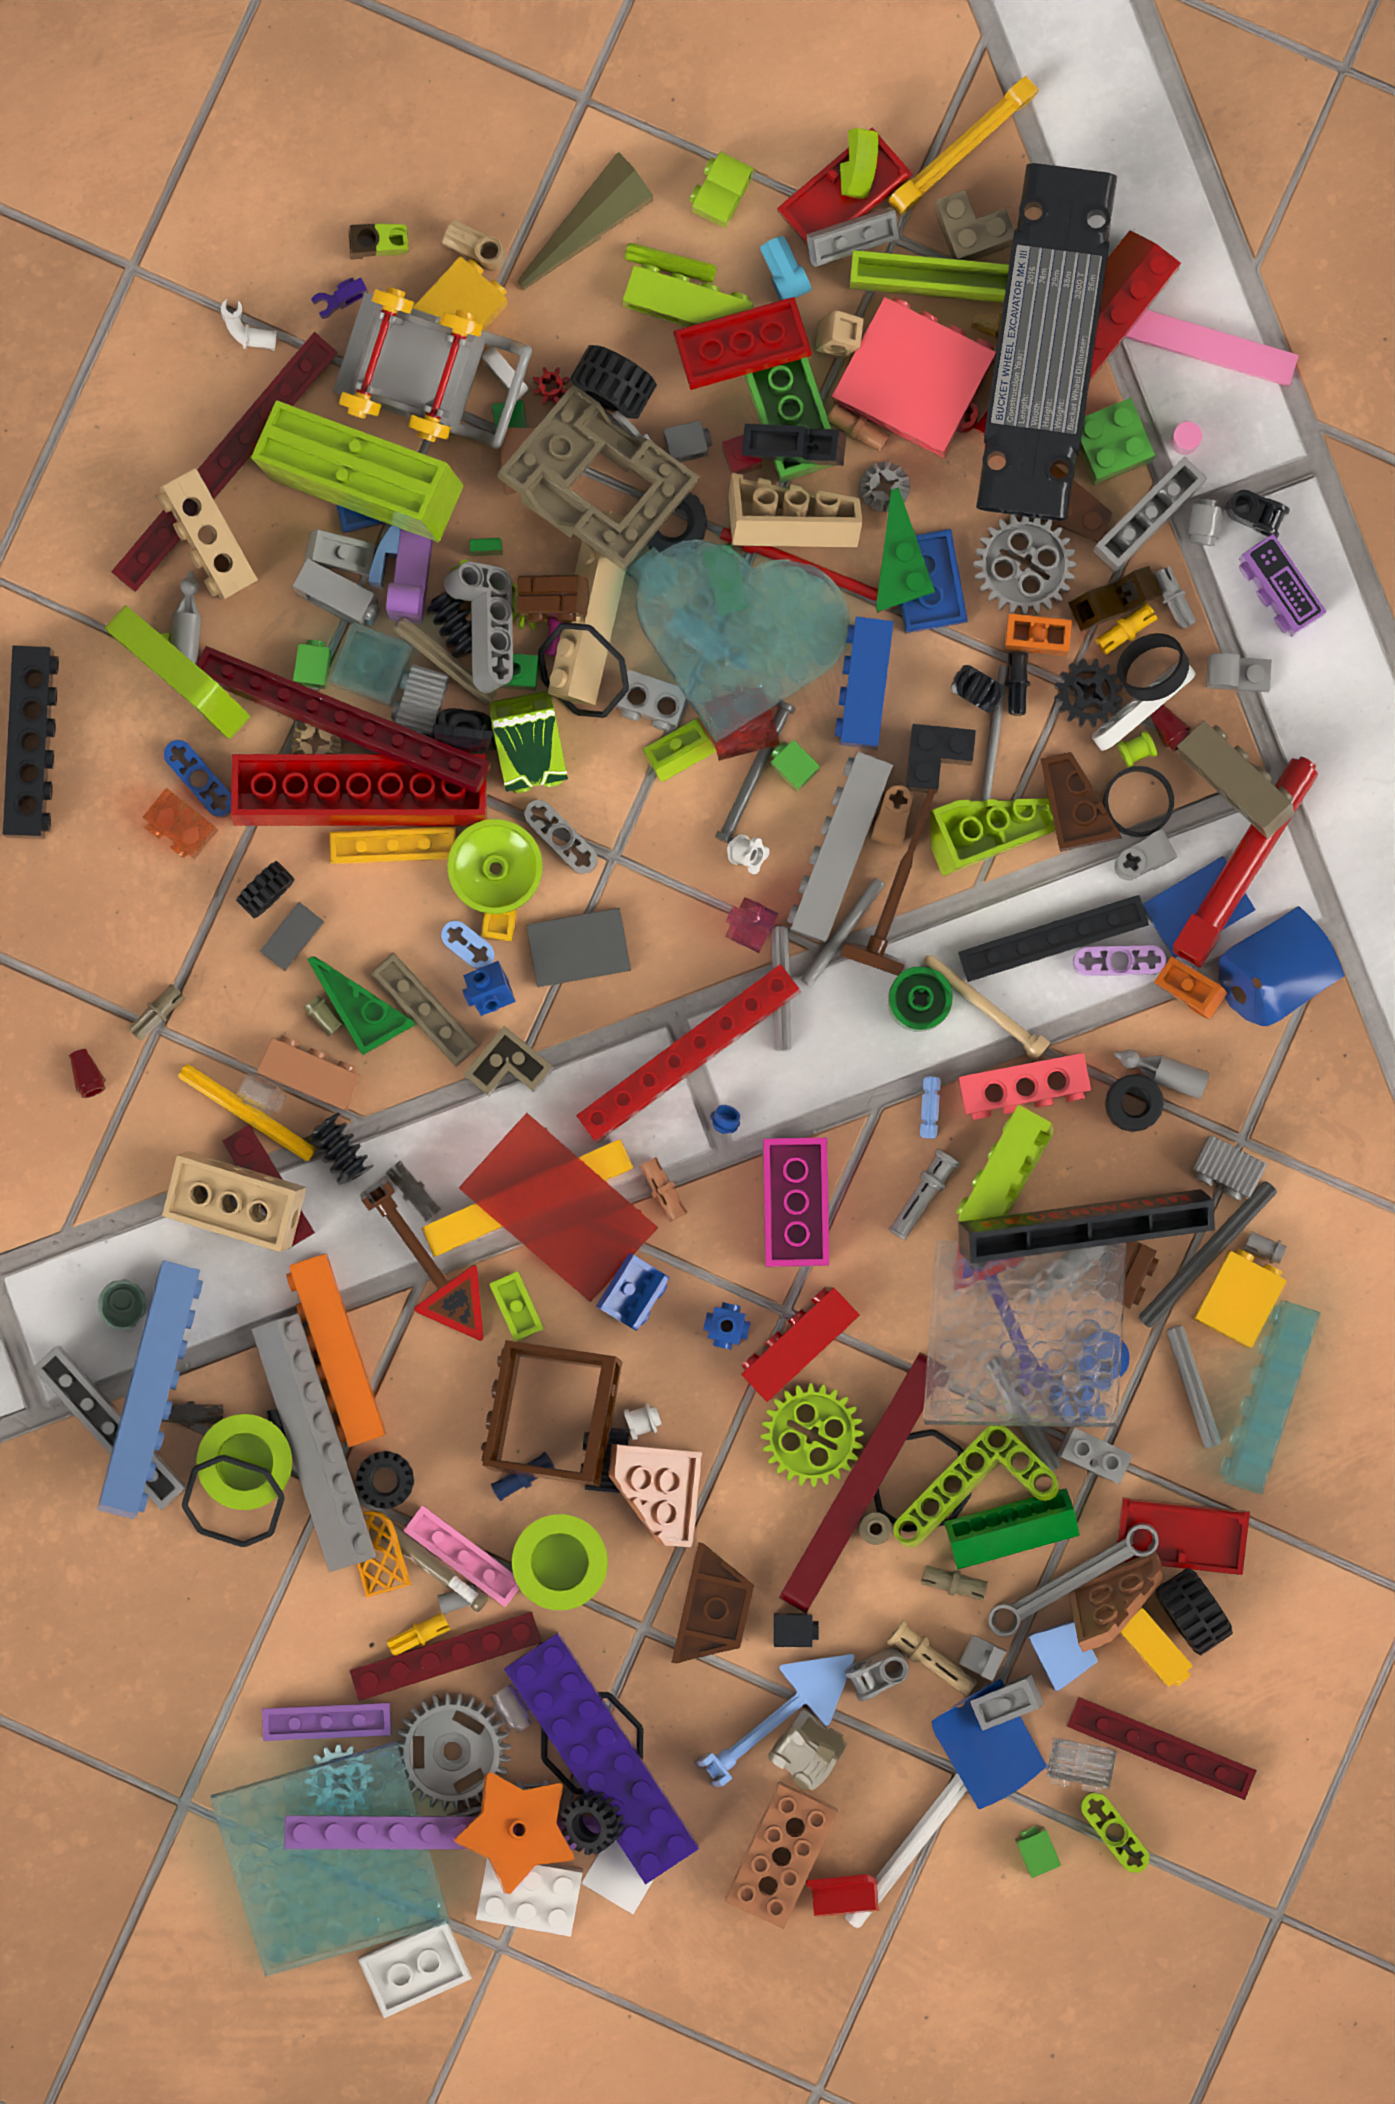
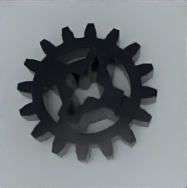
M1085 658L1081 659L1079 668L1073 663L1069 664L1068 667L1071 673L1068 674L1062 671L1059 676L1064 683H1056L1054 687L1061 691V694L1054 697V701L1063 703L1058 710L1059 713L1067 711L1069 713L1068 722H1071L1074 718L1079 719L1078 726L1081 728L1085 721H1089L1092 728L1096 727L1097 719H1100L1104 724L1107 723L1108 716L1106 713L1115 715L1118 710L1113 706V703L1120 704L1123 699L1116 695L1117 692L1123 689L1122 685L1114 684L1118 674L1109 675L1107 673L1110 667L1109 664H1106L1102 669L1099 668L1098 659H1095L1091 666L1087 665ZM1082 673L1095 674L1093 678L1081 679L1079 676L1076 677L1077 675ZM1104 681L1109 689V699L1102 692L1101 685ZM1068 687L1074 692L1075 703L1073 706L1068 699ZM1089 687L1094 688L1093 695L1096 698L1089 697L1088 700L1082 697L1084 691L1081 688L1085 690ZM1095 707L1098 710L1100 709L1096 713H1082L1084 708Z

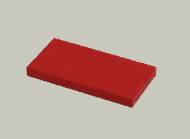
M795 296L673 331L690 390L812 356Z

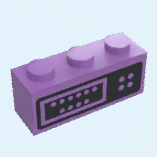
M1274 534L1243 553L1239 558L1242 563L1239 565L1240 571L1248 581L1253 580L1259 590L1256 593L1265 607L1271 606L1277 615L1274 617V620L1283 633L1288 631L1290 636L1293 637L1323 617L1327 612Z

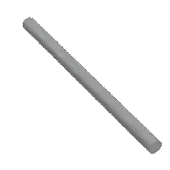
M1000 665L997 682L1004 685L1006 690L1005 681L1008 678V666ZM1005 693L1000 705L993 711L981 801L991 798Z

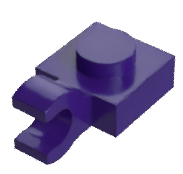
M361 277L357 280L349 278L341 282L337 286L338 290L333 292V295L317 293L311 298L313 304H317L320 301L328 303L327 308L319 313L322 319L330 317L339 308L342 310L362 299L364 292L368 293Z

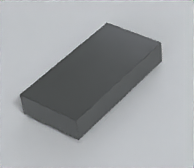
M298 902L260 952L286 971L323 925L324 921L302 903Z

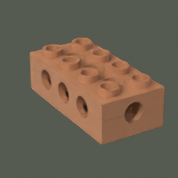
M779 1781L729 1888L725 1902L784 1929L837 1815V1808ZM789 1819H801L804 1822L803 1829L798 1833H790L786 1829V1823ZM779 1847H785L791 1853L789 1859L782 1863L775 1861L772 1857L774 1850ZM766 1876L773 1877L777 1881L776 1888L770 1892L763 1891L759 1887L760 1880Z

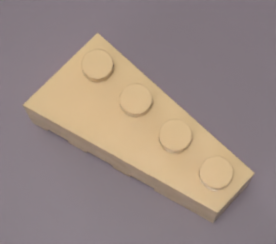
M732 473L728 493L732 545L858 547L863 523L860 498L820 490L817 494L806 492L801 486L790 484L789 488L770 485L771 480L758 478V482L743 479L742 474Z

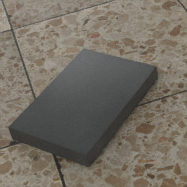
M620 908L527 925L538 988L631 971Z

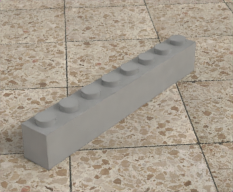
M299 1314L253 1328L252 1332L329 1572L375 1558L376 1554Z

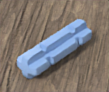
M927 1076L923 1079L925 1094L922 1095L921 1108L923 1124H920V1136L922 1138L934 1139L937 1137L938 1125H936V1121H938L940 1095H937V1093L940 1091L941 1083L939 1077Z

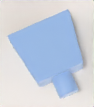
M1074 1620L1027 1635L1055 1691L1065 1687L1098 1662L1092 1649L1082 1652L1078 1644Z

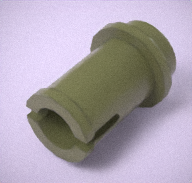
M317 996L304 1007L308 1012L306 1016L309 1017L311 1015L329 1037L344 1023L325 1004L327 1000L325 998L322 1000Z

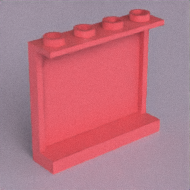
M884 297L861 340L860 348L855 351L832 395L833 402L945 459L951 449L950 443L992 363H995L996 352L993 351L994 346L982 339H977L975 342L965 337L966 332L956 326L949 325L947 328L937 323L938 319L930 313L922 311L921 314L910 310L911 306L899 298L894 297L893 300Z

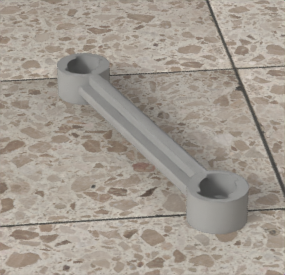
M1148 1523L1134 1524L1128 1530L1126 1538L1013 1604L1008 1602L996 1604L991 1609L988 1618L991 1630L999 1636H1010L1018 1630L1020 1621L1134 1555L1140 1557L1151 1555L1158 1546V1533L1156 1529ZM1138 1529H1147L1151 1532L1152 1541L1147 1546L1149 1550L1139 1551L1132 1546L1134 1544L1133 1535ZM1003 1608L1011 1610L1014 1614V1622L1010 1626L1011 1629L1006 1631L1000 1630L994 1625L997 1623L995 1620L996 1613Z

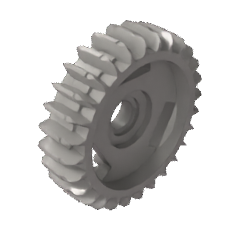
M446 1692L444 1702H440L438 1696L433 1695V1705L431 1706L425 1700H422L423 1711L420 1712L413 1707L411 1712L415 1719L411 1720L404 1717L402 1721L408 1726V1729L397 1730V1734L404 1737L403 1741L394 1742V1746L402 1748V1752L395 1754L393 1758L403 1760V1764L396 1768V1772L406 1771L407 1775H405L401 1782L407 1783L411 1781L413 1783L409 1790L410 1794L417 1790L421 1791L418 1801L422 1802L427 1796L430 1797L431 1808L435 1806L437 1801H441L443 1811H446L449 1803H453L455 1811H459L460 1802L464 1801L470 1809L472 1808V1798L475 1797L479 1803H482L484 1779L463 1792H457L453 1785L454 1783L481 1768L484 1775L488 1772L496 1775L498 1773L507 1774L508 1772L505 1767L501 1766V1763L511 1761V1757L503 1755V1751L510 1749L511 1744L502 1743V1739L507 1737L509 1732H499L498 1728L504 1721L498 1720L493 1722L492 1718L496 1710L493 1709L486 1714L483 1711L486 1702L483 1701L478 1707L474 1706L475 1696L473 1695L467 1703L463 1702V1693L459 1692L456 1701H452L449 1692ZM456 1711H461L485 1726L482 1733L478 1734L453 1720L452 1718ZM413 1736H424V1768H415L413 1765ZM449 1742H457L462 1748L461 1757L456 1760L446 1758L443 1751L444 1746Z

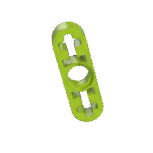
M1087 1793L1081 1800L1080 1808L1088 1822L1127 1871L1139 1873L1145 1870L1149 1864V1853L1102 1793ZM1092 1798L1096 1802L1103 1801L1100 1807L1106 1816H1108L1110 1811L1114 1814V1817L1106 1819L1100 1827L1096 1825V1822L1101 1821L1100 1817L1095 1812L1090 1814L1087 1812L1090 1808L1088 1801ZM1112 1823H1118L1124 1829V1835L1118 1841H1111L1106 1837V1829ZM1130 1837L1134 1840V1842L1128 1844L1135 1853L1142 1852V1855L1139 1857L1141 1864L1138 1866L1134 1863L1127 1864L1126 1861L1129 1859V1855L1123 1848L1120 1853L1116 1851V1848L1123 1846Z

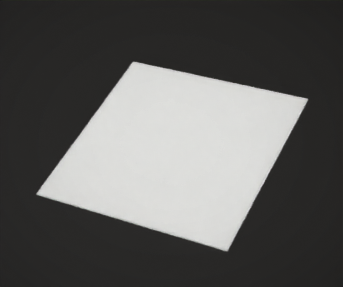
M615 1841L598 1854L581 1884L634 1914L653 1880L645 1885L618 1842Z

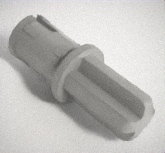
M1171 567L1163 568L1154 573L1153 575L1165 599L1163 604H1168L1179 628L1185 629L1192 626L1196 619L1184 597L1187 593L1185 590H1181Z

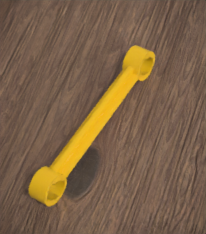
M1027 76L1020 79L996 105L916 177L903 184L888 200L889 204L901 216L908 212L932 186L1012 114L1025 107L1037 95L1039 88Z

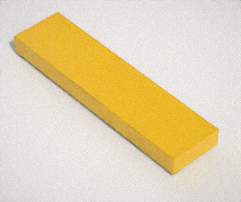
M456 827L329 832L330 864L447 860L451 847L456 840Z

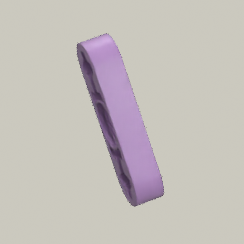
M1154 945L1084 947L1073 958L1075 970L1083 976L1154 975L1160 972L1166 963L1165 953L1161 948ZM1132 951H1138L1137 958H1145L1148 956V952L1151 951L1154 957H1159L1160 962L1154 964V969H1149L1148 963H1138L1137 967L1139 970H1133L1134 956ZM1100 952L1107 953L1105 956L1107 971H1101L1102 964H1093L1091 970H1085V965L1079 964V959L1084 958L1085 953H1090L1092 959H1101ZM1123 952L1127 955L1128 965L1125 969L1117 970L1111 965L1110 959L1113 953Z

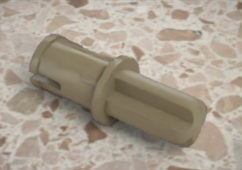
M170 984L152 1004L150 1002L147 1004L149 1007L130 1025L129 1030L136 1038L143 1040L162 1020L166 1022V1016L186 997L173 984Z

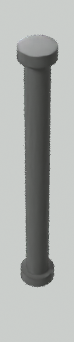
M778 700L776 704L778 710L721 832L717 831L715 838L727 844L734 839L732 836L789 714L794 713L795 707L784 701Z

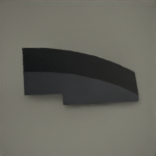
M745 424L742 456L803 464L844 466L847 435L840 430L809 429L806 426Z

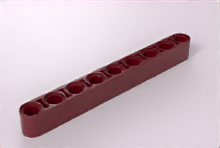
M919 1352L779 1596L781 1600L805 1614L807 1613L947 1370L946 1366Z

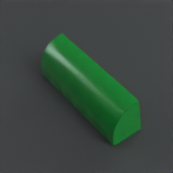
M1067 1488L1060 1489L1051 1500L1042 1501L1036 1497H1031L944 1522L957 1570L1080 1536L1074 1507Z

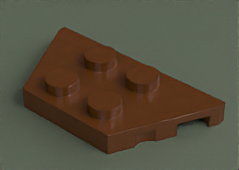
M698 1542L671 1663L675 1664L740 1648L754 1589L753 1583L702 1542Z

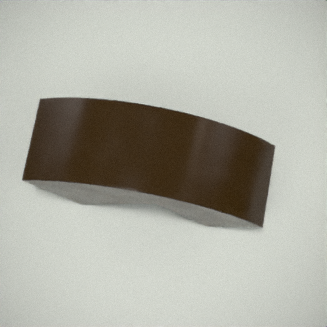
M1150 566L1135 570L1111 584L1090 590L1068 602L1080 630L1084 631L1125 614L1162 595V592Z

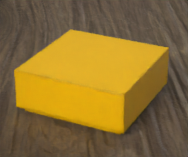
M517 910L503 914L484 913L481 937L512 942Z

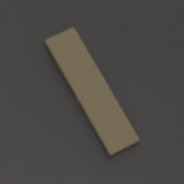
M394 952L370 973L455 1067L479 1047L473 1038Z

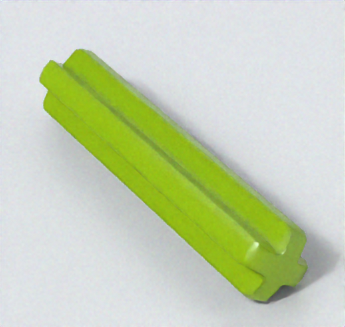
M628 243L625 251V259L627 261L649 264L661 270L698 280L713 282L717 269L713 264L635 243Z

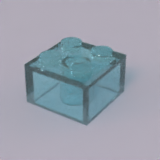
M352 622L330 682L337 688L392 708L403 673L407 669L414 648L412 644Z

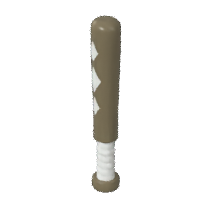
M392 1523L404 1556L428 1572L444 1586L458 1592L459 1595L472 1604L471 1608L474 1611L479 1612L488 1601V1596L483 1593L478 1594L471 1589L470 1586L458 1579L454 1571L406 1534L404 1530ZM386 1526L385 1532H387L388 1534H390V1532H389V1530H388V1528H387V1526ZM382 1535V1538L387 1543H390V1540Z

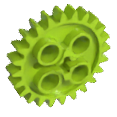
M809 1383L807 1392L803 1393L800 1386L797 1385L795 1396H792L788 1391H784L786 1398L784 1403L774 1399L778 1407L777 1411L767 1409L766 1412L772 1417V1421L762 1422L763 1426L769 1428V1433L762 1434L761 1438L769 1440L770 1444L765 1446L763 1451L773 1452L774 1455L770 1457L768 1462L774 1463L778 1461L780 1463L776 1470L778 1474L785 1469L789 1471L787 1475L788 1481L797 1475L799 1476L800 1486L804 1484L806 1478H810L813 1487H816L817 1478H822L823 1482L828 1485V1475L833 1474L838 1480L841 1479L838 1469L842 1467L850 1471V1466L846 1461L848 1459L856 1461L859 1459L852 1451L853 1448H863V1445L855 1442V1437L864 1435V1432L855 1430V1426L861 1423L862 1419H852L851 1415L857 1408L850 1407L846 1409L845 1404L848 1401V1397L846 1396L838 1401L836 1399L837 1389H834L830 1395H827L825 1385L822 1384L819 1392H814L812 1383ZM803 1404H809L815 1410L814 1418L807 1423L798 1420L796 1414L797 1409ZM831 1419L839 1420L843 1425L842 1433L835 1438L829 1437L825 1432V1425ZM792 1420L809 1430L814 1426L818 1427L817 1433L837 1444V1450H833L816 1440H813L811 1444L807 1443V1436L788 1426L787 1421ZM789 1432L796 1433L800 1438L799 1446L793 1451L784 1449L781 1442L782 1437ZM818 1447L824 1448L828 1453L826 1463L821 1466H816L810 1461L811 1451Z

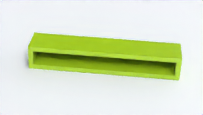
M853 250L849 289L1004 303L1009 264Z

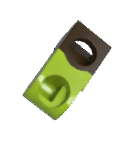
M387 223L350 225L348 232L350 260L363 259V257L394 256L409 252L406 225Z

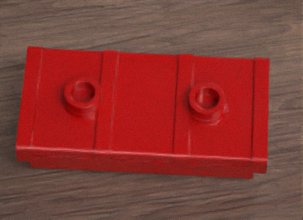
M879 134L876 170L867 198L859 199L842 195L840 164L850 161L848 147L777 208L778 213L807 246V234L867 215L902 184L913 177V173Z
M1122 1497L1117 1543L1126 1538L1128 1530L1134 1524L1148 1523L1158 1533V1546L1155 1551L1161 1560L1162 1566L1182 1569L1188 1567L1192 1570L1243 1575L1250 1511ZM1138 1529L1133 1535L1134 1544L1132 1546L1139 1551L1149 1550L1147 1546L1152 1541L1151 1532L1147 1529ZM1134 1555L1131 1558L1125 1560L1124 1562L1131 1561L1133 1559L1139 1558L1140 1556Z

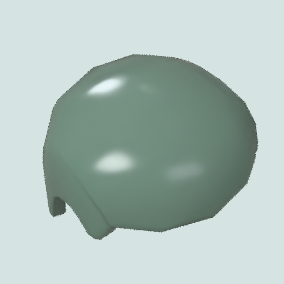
M129 1280L112 1281L104 1287L99 1295L98 1312L107 1325L117 1330L133 1328L145 1313V1294L137 1284Z

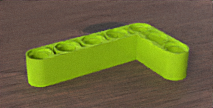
M124 605L104 627L117 641L191 703L229 740L251 717L217 682L127 605Z
M993 1424L987 1427L896 1520L893 1532L899 1543L904 1547H917L999 1463L1034 1497L1042 1501L1051 1500L1057 1495L1059 1491L1058 1480L1053 1471L1007 1427L1002 1424ZM997 1433L1004 1434L1007 1437L1006 1443L999 1448L990 1445L991 1437ZM1025 1455L1029 1458L1028 1466L1021 1470L1015 1469L1012 1465L1015 1457ZM981 1456L984 1458L982 1468L976 1471L970 1470L967 1466L970 1458ZM1041 1477H1048L1052 1480L1051 1488L1044 1492L1038 1491L1035 1488L1037 1480ZM951 1479L962 1481L961 1489L956 1493H948L945 1490L947 1482ZM934 1501L939 1503V1511L934 1516H926L923 1513V1508L928 1502ZM913 1524L917 1526V1533L913 1538L904 1539L901 1537V1530L905 1525Z

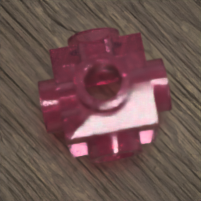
M744 897L739 908L733 905L725 923L730 924L725 937L760 953L779 913L763 906L759 902Z

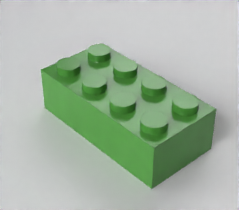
M807 357L744 375L760 424L806 426L809 429H831ZM772 460L780 483L832 467V465Z

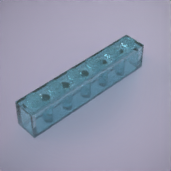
M1285 1300L1280 1301L1279 1306L1274 1305L1268 1323L1273 1324L1270 1335H1264L1259 1348V1353L1263 1354L1260 1366L1254 1365L1249 1379V1383L1253 1384L1250 1397L1244 1396L1239 1414L1244 1416L1240 1427H1234L1229 1444L1234 1445L1231 1456H1225L1220 1469V1474L1224 1475L1222 1482L1261 1495L1263 1494L1321 1312Z

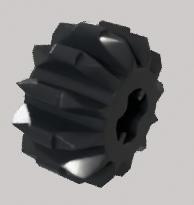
M970 665L962 666L953 678L954 681L951 685V689L955 694L987 713L993 712L1000 705L1006 691L1004 685Z

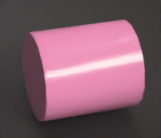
M1185 421L1180 423L1171 437L1173 449L1182 455L1193 453L1202 439L1200 427L1193 422Z

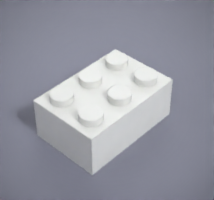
M487 1858L476 1920L571 1937L583 1869L552 1863L536 1865L511 1894H505Z

